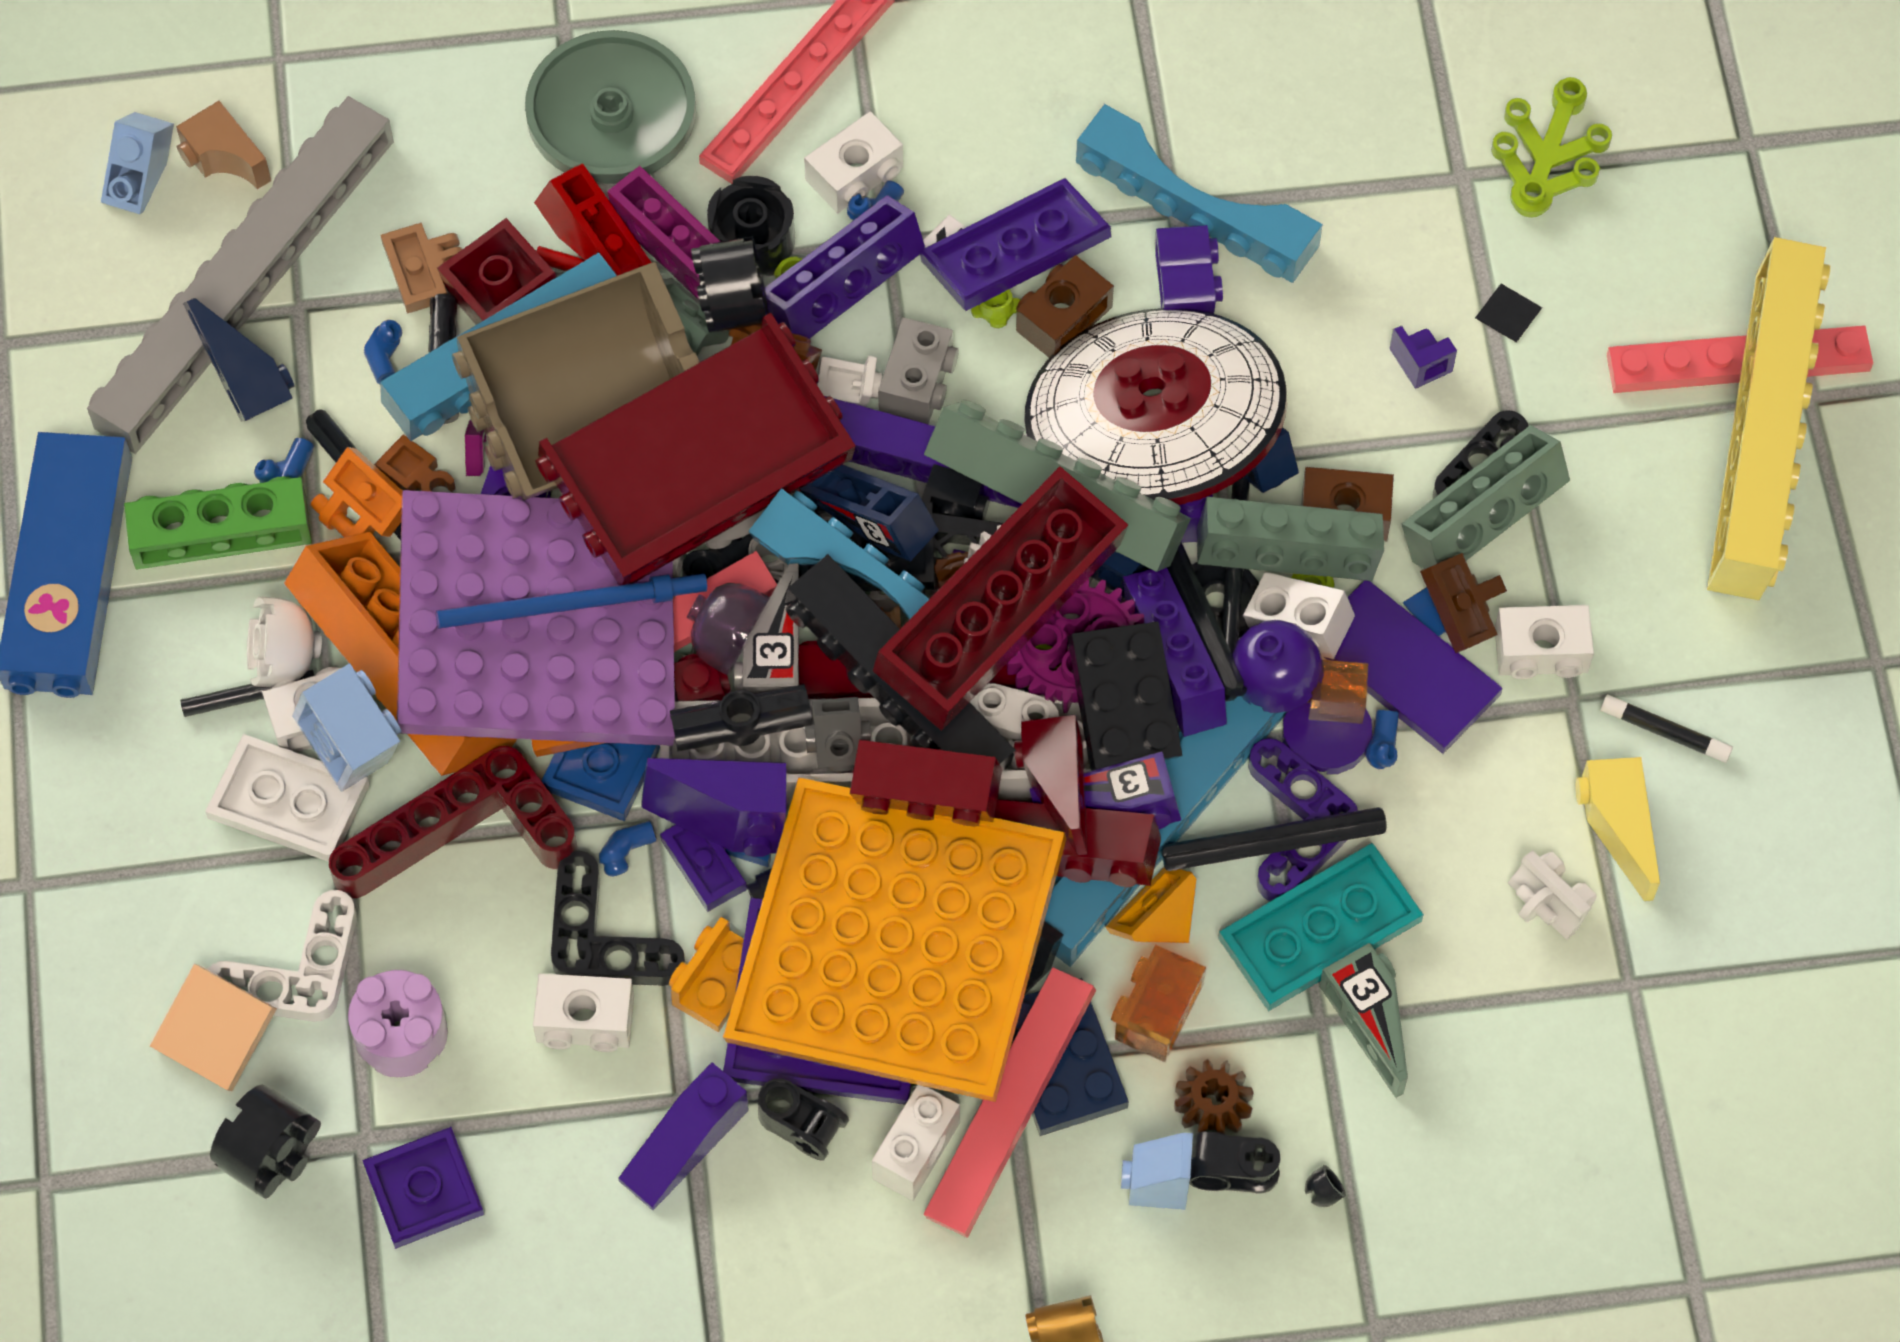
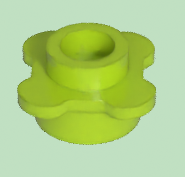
M1008 289L971 308V314L974 318L985 319L993 328H1002L1007 325L1009 318L1014 313H1017L1016 307L1020 299L1013 298L1012 292Z

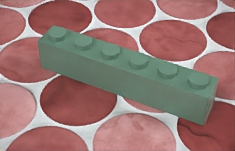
M962 400L961 403L957 402L943 407L924 455L1021 504L1061 466L1129 525L1122 543L1116 549V552L1156 572L1171 565L1191 519L1179 512L1181 507L1178 504L1163 497H1156L1153 500L1141 494V487L1135 482L1121 477H1117L1114 480L1102 474V467L1095 462L1084 458H1078L1076 461L1062 454L1063 448L1060 445L1042 438L1036 441L1023 434L1025 429L1022 426L1005 419H1000L998 422L986 416V409L974 402Z

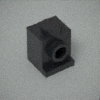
M935 464L932 467L921 498L923 502H932V513L978 520L985 519L990 502V497L984 495L983 484L953 469Z

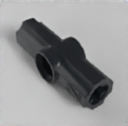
M804 684L757 694L746 690H734L724 696L721 701L669 711L677 752L730 742L736 746H747L754 743L761 735L813 725L809 699ZM737 714H747L751 716V718L745 722H735L731 720V718Z

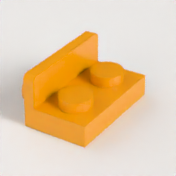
M720 917L713 928L709 925L706 926L695 943L694 949L697 952L688 964L685 962L679 964L669 981V986L672 987V1005L717 1032L721 1030L730 1015L736 993L744 938L730 931V921Z

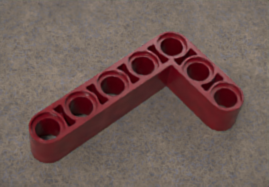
M499 746L339 845L332 851L329 857V869L336 890L347 893L352 899L360 898L501 809L539 861L545 867L558 869L561 859L568 857L573 851H577L575 830L570 819L522 754L515 748ZM504 769L516 771L513 776L506 779L496 777V774ZM466 793L478 795L476 799L469 803L457 801L461 795ZM528 803L541 805L537 811L532 813L520 810ZM435 817L439 819L431 827L419 826V823L425 818ZM553 837L566 839L558 847H550L545 844ZM396 841L401 843L396 850L391 852L380 850L387 842ZM347 867H362L361 871L356 875H342V871Z

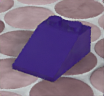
M647 758L641 808L714 842L731 852H744L751 857H763L770 853L776 854L786 817V763Z

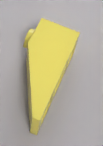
M1641 757L1587 760L1582 777H1577L1575 782L1578 805H1585L1587 822L1644 901H1653L1660 884L1642 759Z

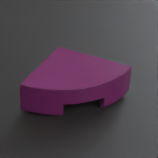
M469 420L465 432L466 476H481L485 468L483 442H486V434L484 430L477 432L471 420Z

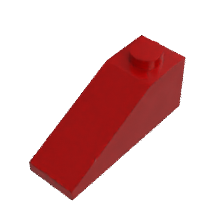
M583 163L551 179L535 200L534 204L557 237L584 260L599 253L617 276L652 263Z

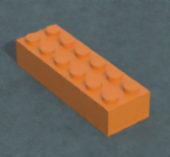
M371 532L305 546L284 584L322 629L326 637L331 640L351 664L356 672L362 670L367 675L375 688L377 699L391 712L397 721L400 567ZM407 734L441 776L459 771L499 746L513 747L517 740L511 738Z

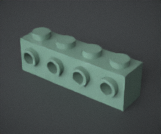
M1207 497L1197 526V561L1201 565L1373 581L1384 553L1383 514Z

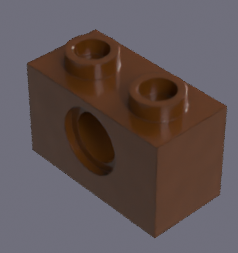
M1075 255L1065 265H1057L1047 276L1045 284L1035 293L1030 291L1019 301L1016 307V331L1050 358L1052 354L1055 355L1060 350L1063 344L1080 332L1092 327L1113 307L1114 285ZM1063 303L1069 305L1070 307L1057 308L1054 305Z
M1305 467L1301 506L1340 510L1337 506L1349 505L1356 512L1383 514L1384 541L1387 542L1391 524L1394 474Z

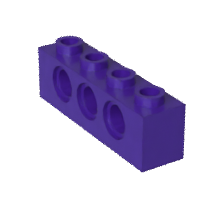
M885 196L765 287L769 313H772L778 324L785 323L791 333L810 339L920 255V250L924 249L925 245L915 212L890 196Z
M1164 568L1158 572L1149 569L1124 576L1125 601L1132 599L1135 601L1134 614H1143L1144 623L1159 621L1176 721L1183 736L1186 737L1227 725L1224 686L1168 569Z

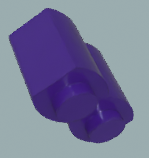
M1207 225L1156 229L1154 244L1161 308L1163 310L1194 309L1214 314L1216 302L1223 301L1221 276H1214L1212 264H1218L1219 261L1217 238H1209Z

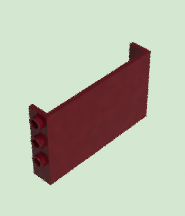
M772 313L763 317L761 329L551 445L547 437L539 441V458L535 462L541 475L547 483L552 481L556 483L562 493V496L559 497V502L564 512L571 521L576 518L579 520L586 532L582 535L587 549L594 558L602 557L618 585L637 582L767 508L781 488L788 494H792L796 490L852 460L856 445L840 422L843 416L839 406L831 396L824 397L817 386L819 378L813 365L807 359L803 361L800 359L793 348L796 342L790 329L783 322L778 324Z

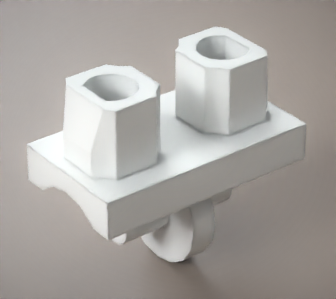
M1532 850L1523 857L1520 868L1508 882L1516 890V895L1526 903L1521 909L1519 916L1525 922H1529L1538 915L1547 925H1552L1567 940L1576 933L1592 908L1591 906L1596 900L1597 895L1585 883H1578L1571 888L1561 878L1566 870L1564 862L1553 852L1539 857Z

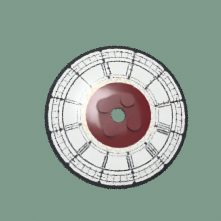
M1147 309L1123 314L1097 323L1068 340L1055 355L1052 354L1038 371L1031 384L1025 404L1024 422L1028 437L1036 441L1040 438L1050 440L1063 448L1062 454L1076 461L1078 458L1093 461L1102 467V474L1114 480L1117 477H1121L1135 482L1141 487L1140 493L1153 500L1156 497H1163L1178 505H1182L1223 490L1244 477L1262 461L1282 431L1288 405L1287 388L1283 370L1273 351L1260 337L1243 325L1226 317L1200 310ZM1151 389L1162 390L1160 394L1155 396L1143 395Z

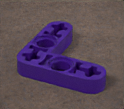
M1268 738L1254 744L1250 752L1248 765L1250 774L1258 783L1303 820L1330 816V812L1335 815L1341 812L1358 811L1357 805L1352 799L1284 743L1277 739ZM1273 755L1278 757L1277 768L1271 764L1266 768L1261 766L1262 756L1267 759ZM1283 772L1287 776L1284 782L1280 783L1281 773ZM1305 780L1314 785L1316 793L1309 799H1299L1294 796L1290 787L1296 781ZM1347 840L1319 845L1321 852L1316 857L1310 859L1300 856L1296 849L1271 853L1259 867L1256 884L1258 892L1266 900L1272 901L1310 879ZM1289 861L1293 867L1286 875V886L1281 883L1275 884L1274 887L1270 885L1269 873L1274 876L1280 875L1287 868V862Z

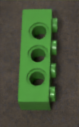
M281 476L273 478L269 482L250 485L233 483L223 489L209 491L192 489L184 491L180 495L161 498L157 496H144L137 501L124 503L129 552L136 570L312 544L307 497L301 477L290 478ZM260 510H270V513L265 516H253ZM215 517H227L222 522L210 523V521ZM172 523H183L180 527L176 529H165L168 525Z

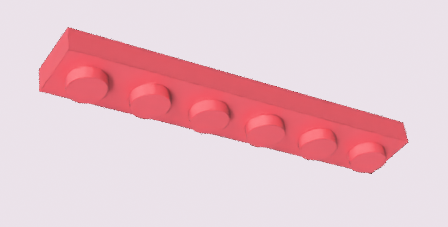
M1865 325L1814 330L1812 343L1819 344L1815 366L1813 370H1808L1807 377L1871 371L1873 359ZM1747 335L1609 347L1606 356L1613 393L1739 383Z

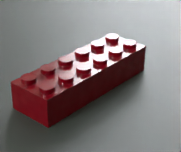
M1059 466L878 651L873 672L942 731L1121 545L1129 525Z

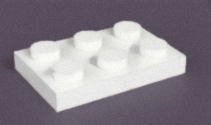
M243 734L205 812L210 820L329 862L332 851L343 843L370 784L368 778L365 777L341 792L322 761Z

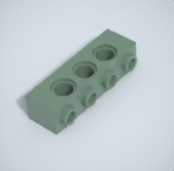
M1530 425L1402 522L1412 562L1426 569L1460 553H1463L1467 561L1570 481L1561 441Z

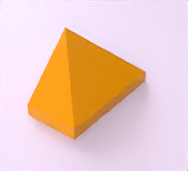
M1164 867L1152 879L1151 886L1146 885L1109 922L1106 929L1110 934L1135 942L1189 943L1196 877L1192 872L1186 870L1168 871Z

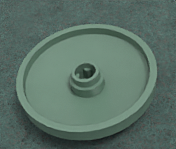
M606 30L575 37L558 46L542 60L534 71L527 87L525 112L530 136L536 148L549 163L564 173L583 163L596 183L611 184L621 181L639 165L650 175L673 160L683 149L693 130L696 102L691 77L684 64L670 49L658 41L638 33Z

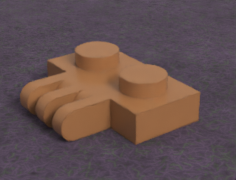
M421 222L380 235L407 314L430 307L431 297L435 298L437 294H447L437 267L462 250L461 247H458L460 241L456 233H448L428 240Z

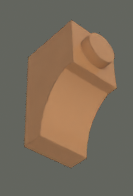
M220 101L215 102L176 126L181 142L176 147L181 158L188 167L191 168L195 165L205 178L214 173L233 174L244 178L257 190L271 182L266 158Z

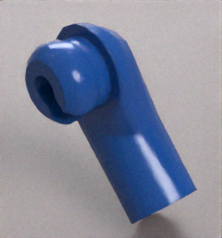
M888 180L876 198H862L861 194L854 195L848 202L847 214L854 221L887 195L899 202L904 194V190L896 182Z
M385 320L377 326L364 346V355L379 385L382 380L396 373L390 358L399 345L403 332L401 326L394 320Z
M295 438L285 460L277 463L271 459L259 461L255 466V477L260 483L269 482L271 479L281 476L290 478L302 477L314 450V445L306 439Z
M1376 710L1374 734L1365 750V756L1368 763L1378 770L1391 767L1397 761L1398 754L1395 745L1399 712Z
M650 820L615 831L610 835L599 852V863L604 865L606 875L614 877L627 872L628 863L625 857L629 854L630 850L656 842Z

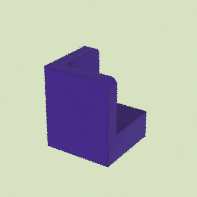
M1403 326L1393 329L1389 349L1415 389L1453 372L1457 349L1449 337L1437 342L1429 329H1423L1408 336Z

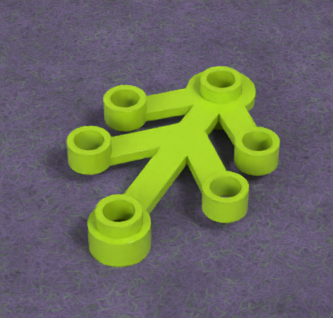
M1568 77L1560 80L1555 85L1552 95V106L1555 111L1544 140H1542L1530 120L1531 106L1526 100L1514 98L1506 104L1504 119L1508 125L1514 127L1535 162L1531 175L1516 154L1518 139L1512 133L1500 132L1495 135L1491 152L1497 160L1502 162L1514 182L1510 199L1516 211L1522 216L1529 218L1538 217L1551 207L1554 196L1580 186L1590 187L1597 182L1600 171L1599 164L1594 159L1588 157L1577 160L1572 172L1547 180L1552 168L1592 152H1605L1610 147L1612 131L1608 126L1599 123L1591 125L1587 130L1586 136L1560 146L1571 116L1579 114L1585 107L1587 89L1577 78ZM1564 91H1572V92H1574V93H1576V94H1575V95H1569V94L1565 93ZM1520 110L1524 115L1516 116L1511 111ZM1600 135L1605 140L1601 142L1595 141L1592 136ZM1505 143L1510 145L1511 149L1503 150L1498 145ZM1581 169H1588L1593 174L1586 176L1579 171ZM1526 192H1533L1539 196L1531 197Z

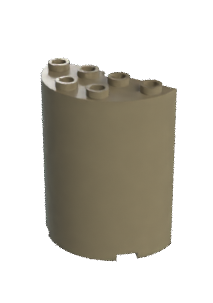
M655 262L457 336L458 352L452 354L456 371L461 379H466L470 391L469 399L472 406L468 407L471 421L477 432L484 430L489 445L485 446V451L490 465L494 471L502 469L506 486L512 498L521 496L523 500L558 488L554 481L550 483L545 481L536 465L535 460L539 458V441L547 437L551 445L700 363L696 353L689 346L685 335V328Z

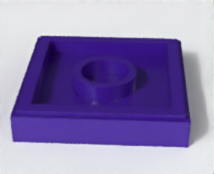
M452 1127L362 1160L395 1249L484 1215Z

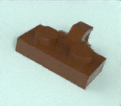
M1463 553L1420 571L1455 654L1498 635L1488 613L1490 610L1486 601L1507 592L1500 575L1478 584L1475 575H1472Z

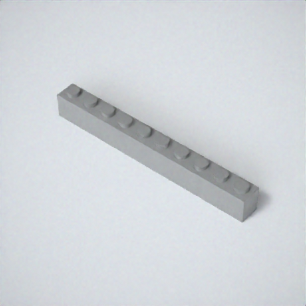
M347 96L339 107H334L329 111L321 129L313 138L309 137L304 141L299 149L298 156L290 166L278 172L272 187L264 197L252 203L247 217L236 230L232 229L226 234L218 252L210 261L207 260L201 264L196 272L195 279L184 292H179L175 295L167 313L158 323L152 324L146 330L142 343L137 349L120 361L115 375L106 386L100 387L94 392L87 410L95 430L105 436L125 437L129 450L135 454L141 449L212 363L183 303L196 298L238 331L394 143L388 118L350 96Z

